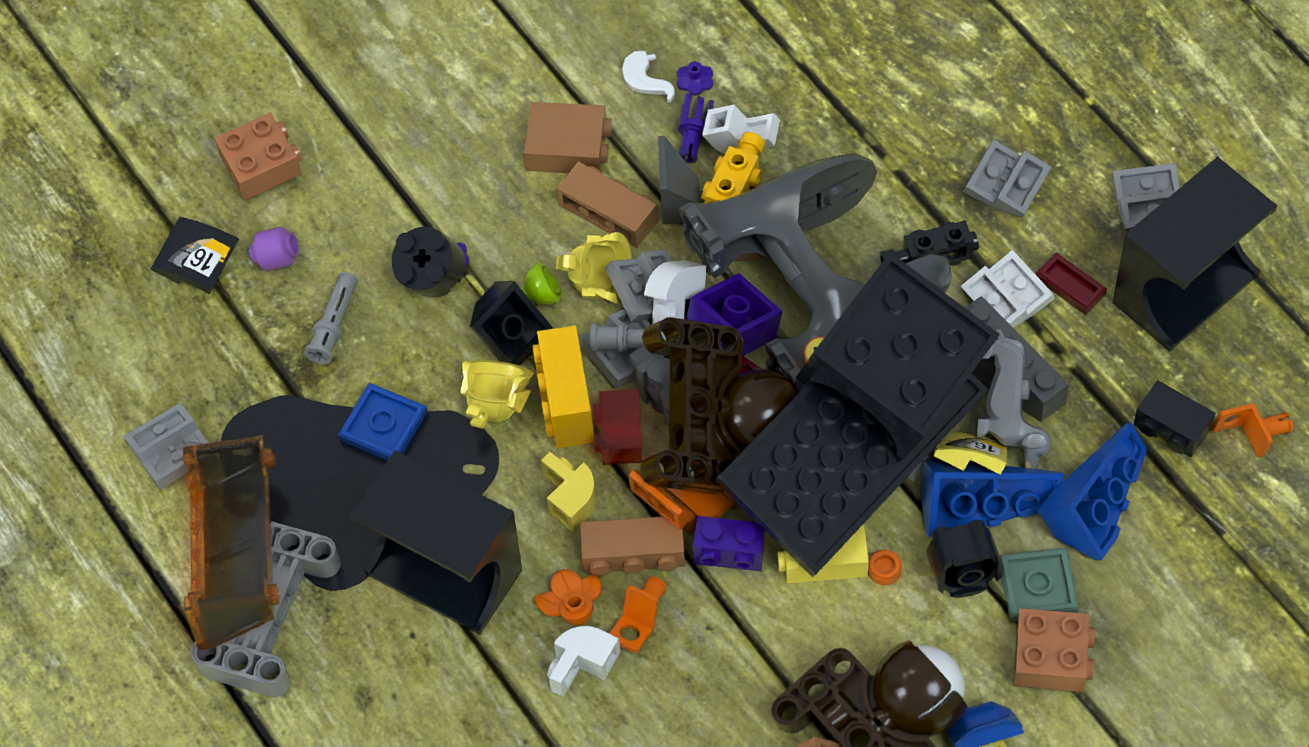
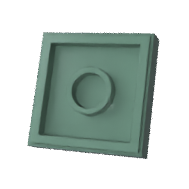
M1067 547L1000 555L1004 566L1002 582L1010 622L1018 620L1019 608L1070 613L1079 612Z

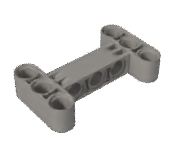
M255 519L246 525L243 535L251 555L255 559L263 561V564L228 642L213 637L198 639L191 648V657L199 673L207 679L265 696L279 697L288 691L291 680L284 662L276 655L270 654L304 573L320 578L332 577L339 571L341 560L335 543L326 536L265 519ZM267 537L265 541L255 543L259 538ZM291 546H298L294 551H286ZM330 554L324 560H317L321 555ZM216 654L211 661H203L208 655ZM247 663L243 670H234L239 664ZM279 673L275 679L266 680L269 674Z

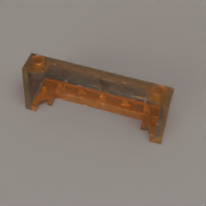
M263 435L183 447V462L187 464L190 472L189 478H186V483L190 492L191 592H188V596L184 597V612L199 650L212 649L273 620L274 605L280 603L278 586L276 583L273 584L269 468H275V460L272 448H266Z

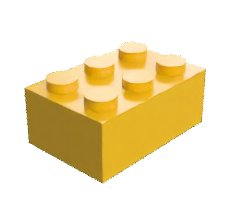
M576 325L537 331L539 344L532 346L547 437L554 436L556 449L594 443L591 409Z

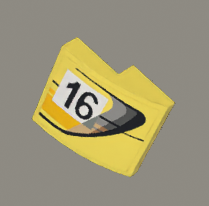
M949 432L934 448L933 456L963 471L968 462L972 460L1001 475L1007 464V446L987 437H977L975 434Z

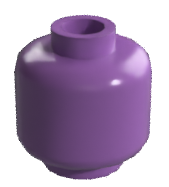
M276 227L257 232L253 238V244L249 246V253L254 263H258L265 271H272L291 266L295 261V257L299 255V244L293 232H289L284 227Z

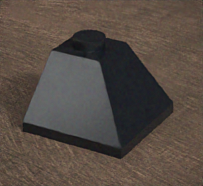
M495 281L475 303L470 323L473 331L499 361L520 365L533 351L532 345L539 344L537 331L553 329L551 324L515 281Z

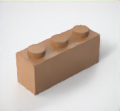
M579 161L557 187L559 206L610 234L614 232L623 234L629 245L638 248L658 222L657 204L650 197L633 192L623 182L619 180L613 181L604 176L597 168L593 166L588 167Z
M664 517L580 522L584 573L601 576L613 571L639 573L644 569L672 571L678 567H685L683 528L679 530Z

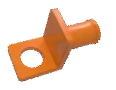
M1252 403L1219 412L1211 429L1213 432L1242 426L1259 458L1266 454L1273 441L1272 436L1292 432L1293 422L1291 418L1284 420L1290 416L1287 412L1262 418L1255 404ZM1234 415H1238V416L1235 417L1234 419H1232V420H1230V421H1228V422H1224V421H1225L1226 419H1228L1229 417L1234 416Z
M655 576L649 577L641 590L631 585L627 587L623 614L609 633L619 638L620 647L633 653H638L654 630L659 599L665 594L667 588L664 581ZM625 628H632L639 633V637L635 640H626L621 637L620 631Z

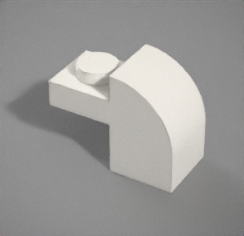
M735 105L708 110L702 136L716 150L723 154L726 153L729 146L738 148L737 144L744 132H753L760 135L766 143L764 148L775 146L780 119L774 113L746 118Z
M686 260L669 261L661 264L652 272L644 292V296L654 298L652 324L667 317L684 319L685 299H691L692 296L705 290L707 265Z
M590 626L575 627L561 634L554 642L557 658L550 665L547 674L551 691L564 697L580 669L605 680L621 653L619 638Z

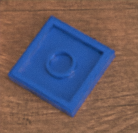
M369 383L338 433V438L344 443L388 461L395 450L402 454L405 452L428 412L427 406Z

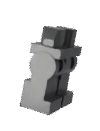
M642 345L629 356L630 362L636 367L632 372V378L638 384L640 398L646 404L651 401L653 409L663 413L664 423L669 427L670 359H668V356L650 353ZM690 401L691 407H692V409L695 411L694 405H693V403Z

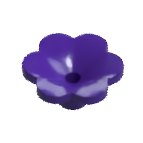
M694 61L688 66L679 68L677 71L679 78L677 86L682 91H688L689 94L697 96L703 90H710L713 87V70L709 66H702L700 62Z

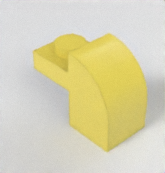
M549 452L541 460L543 476L557 486V488L547 497L548 510L554 518L574 533L580 527V522H585L595 508L594 478L591 470L584 462L575 470L564 457L559 459Z

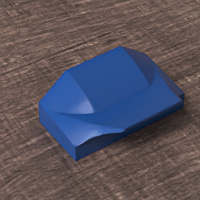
M990 701L967 708L960 721L945 733L947 742L951 747H980L1023 734L1024 732L1021 722L1010 708Z

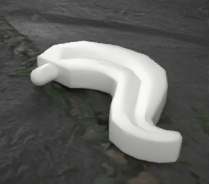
M634 51L625 57L622 73L625 84L632 91L642 94L667 96L666 102L672 103L675 97L674 86L668 81L650 78L646 75L649 61L656 59L655 54L647 55L646 51Z

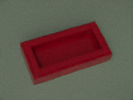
M1057 252L1036 272V276L1047 288L1085 315L1090 312L1107 292L1106 287Z

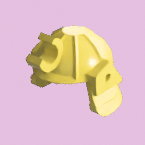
M619 232L606 234L605 236L587 235L586 243L572 250L571 255L563 254L562 257L557 256L556 270L568 271L569 279L572 280L575 288L582 293L581 298L608 300L619 304L621 300L605 267L611 261L632 259L629 243L625 236Z
M467 360L462 364L464 379L460 394L467 398L469 407L467 408L466 415L473 417L470 422L471 426L483 429L487 421L500 422L510 418L514 412H521L531 393L530 389L525 388L534 375L531 370L519 365L494 360Z

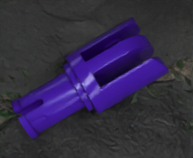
M686 93L678 124V131L682 135L679 154L684 160L685 156L688 155L686 163L692 164L697 162L700 140L704 138L702 134L707 112L713 109L714 100L708 101L703 121H701L704 98L697 96L691 116L688 118L692 94Z

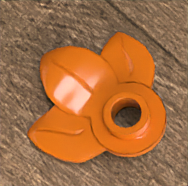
M561 569L552 576L550 584L552 590L535 596L537 607L545 615L561 616L571 625H582L591 618L594 609L593 602L601 595L602 585L597 575H590L581 580L574 571Z

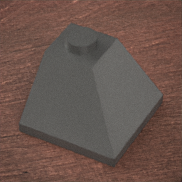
M658 136L663 224L684 223L680 216V207L688 203H705V200L702 199V191H699V178L665 136Z

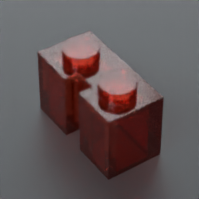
M639 389L599 391L600 404H593L594 424H600L601 432L594 433L595 453H602L603 465L642 463Z

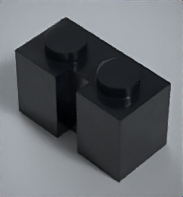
M1157 380L1137 408L1133 425L1138 427L1146 436L1156 438L1158 435L1167 439V446L1171 450L1192 458L1210 432L1216 413Z

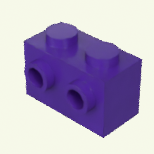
M697 516L693 543L694 564L762 571L765 530L757 522Z

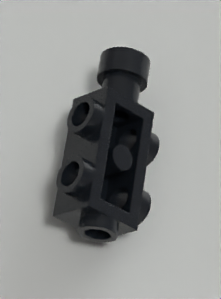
M966 220L957 223L947 222L937 228L916 230L909 235H905L903 249L895 251L892 248L880 251V261L882 263L890 252L904 263L934 254L945 256L951 266H956L963 260L972 258L973 251L979 250V242L975 231L970 232ZM955 252L958 256H951L949 253Z

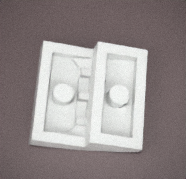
M1013 250L990 269L984 266L961 285L963 291L972 301L982 296L1013 328L1039 312L1055 299L1053 293Z

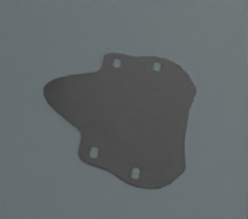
M281 395L247 407L235 415L226 425L220 442V454L227 474L224 498L225 507L231 515L238 518L265 519L332 539L341 560L339 571L329 578H320L304 573V576L317 587L329 591L346 590L360 584L369 577L365 574L364 569L371 560L381 536L380 533L361 523L352 521L350 514L382 470L387 460L339 440L338 433L354 407L331 405L291 395ZM450 410L428 411L403 453L480 494H483L495 479L499 466V451L494 439L484 428L471 426V420L458 412ZM235 442L252 443L254 449L250 452L236 451L232 449V445ZM466 464L482 465L485 467V472L482 474L465 473L463 466ZM240 495L258 496L260 502L257 505L241 504L238 502V497ZM291 546L288 548V550L294 551L298 548V546ZM330 554L321 555L317 560H324Z

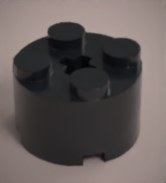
M418 227L400 234L396 239V245L392 253L393 272L397 281L409 289L426 297H441L451 292L452 290L450 289L463 278L466 267L464 252L447 235L434 228Z
M973 520L953 528L940 527L932 533L933 540L926 549V555L941 593L944 594V590L949 591L950 596L956 598L973 596L987 590L986 583L993 578L997 582L1003 576L1004 566L991 531L982 520Z

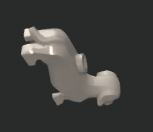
M997 329L996 332L1000 335L983 357L989 359L993 355L995 356L994 365L996 371L986 399V410L989 416H982L978 419L977 437H984L990 433L1005 446L1022 447L1024 450L1025 468L1036 469L1039 458L1046 455L1051 448V437L1043 428L1033 426L1024 420L1022 402L1023 400H1028L1030 395V380L1024 379V346L1018 340L1005 338L1002 330Z

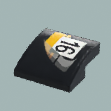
M179 217L150 270L177 284L183 280L210 294L239 238L199 221Z

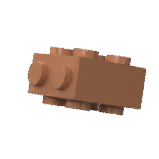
M271 112L214 138L219 156L245 201L301 175L298 163L302 161L301 154L295 143L289 145L287 141L289 135L283 122H276Z
M1019 608L1014 686L1084 692L1086 680H1093L1094 659H1088V648H1094L1095 627H1089V614Z

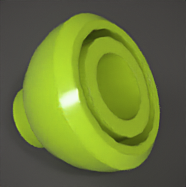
M536 263L532 266L525 277L524 286L520 287L532 303L548 306L560 302L562 292L550 269L542 263Z

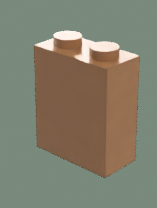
M531 102L524 148L526 171L569 173L578 161L588 167L593 166L601 171L602 163L608 162L609 145L605 144V137H611L612 119L606 118L605 105Z

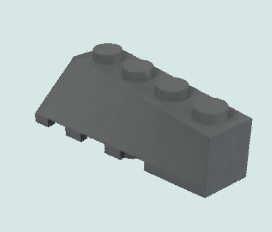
M982 296L965 307L995 331L1001 329L1005 338L1018 340L1023 344L1025 355L1024 379L1030 380V395L1028 400H1023L1022 411L1042 422L1066 404L1069 384ZM994 355L989 359L982 358L972 372L988 389L991 387L996 371Z

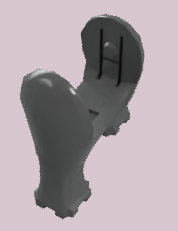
M856 153L816 160L782 174L753 190L725 200L711 203H688L679 208L680 216L684 222L681 225V233L692 253L695 252L701 263L707 265L706 272L709 276L711 275L715 278L725 273V269L742 254L765 256L775 262L785 276V280L791 288H794L812 313L811 323L806 331L796 337L774 339L765 344V351L769 356V359L766 360L767 370L782 374L788 378L789 383L793 385L797 394L810 382L808 381L803 384L796 379V376L806 363L804 357L805 346L813 338L825 337L865 286V283L835 275L813 250L804 234V230L816 228L838 219L856 206L873 186L877 174L873 161ZM929 254L906 263L944 293L949 289L952 281V272L949 261L945 256Z

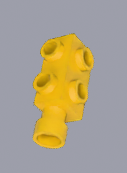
M744 132L737 144L738 148L729 146L724 157L719 156L714 168L715 176L712 182H706L702 191V199L705 200V203L721 201L746 193L751 186L754 188L758 187L762 177V170L759 169V156L766 145L765 140L760 135L753 132Z

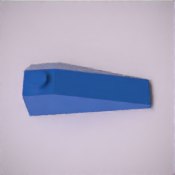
M1126 423L1056 487L1038 510L1055 538L1096 561L1104 558L1118 538L1121 528L1117 526L1121 512L1127 511L1129 501L1126 499L1130 484L1137 481L1147 451L1145 444L1132 423Z
M923 460L920 496L926 535L932 537V533L940 527L953 528L973 520H982L985 526L992 528L1001 525V522L1018 516L1024 518L1039 513L1038 510L1053 490L1063 482L1064 473L1060 471L1005 466L1000 475L973 462H968L963 471L945 461Z

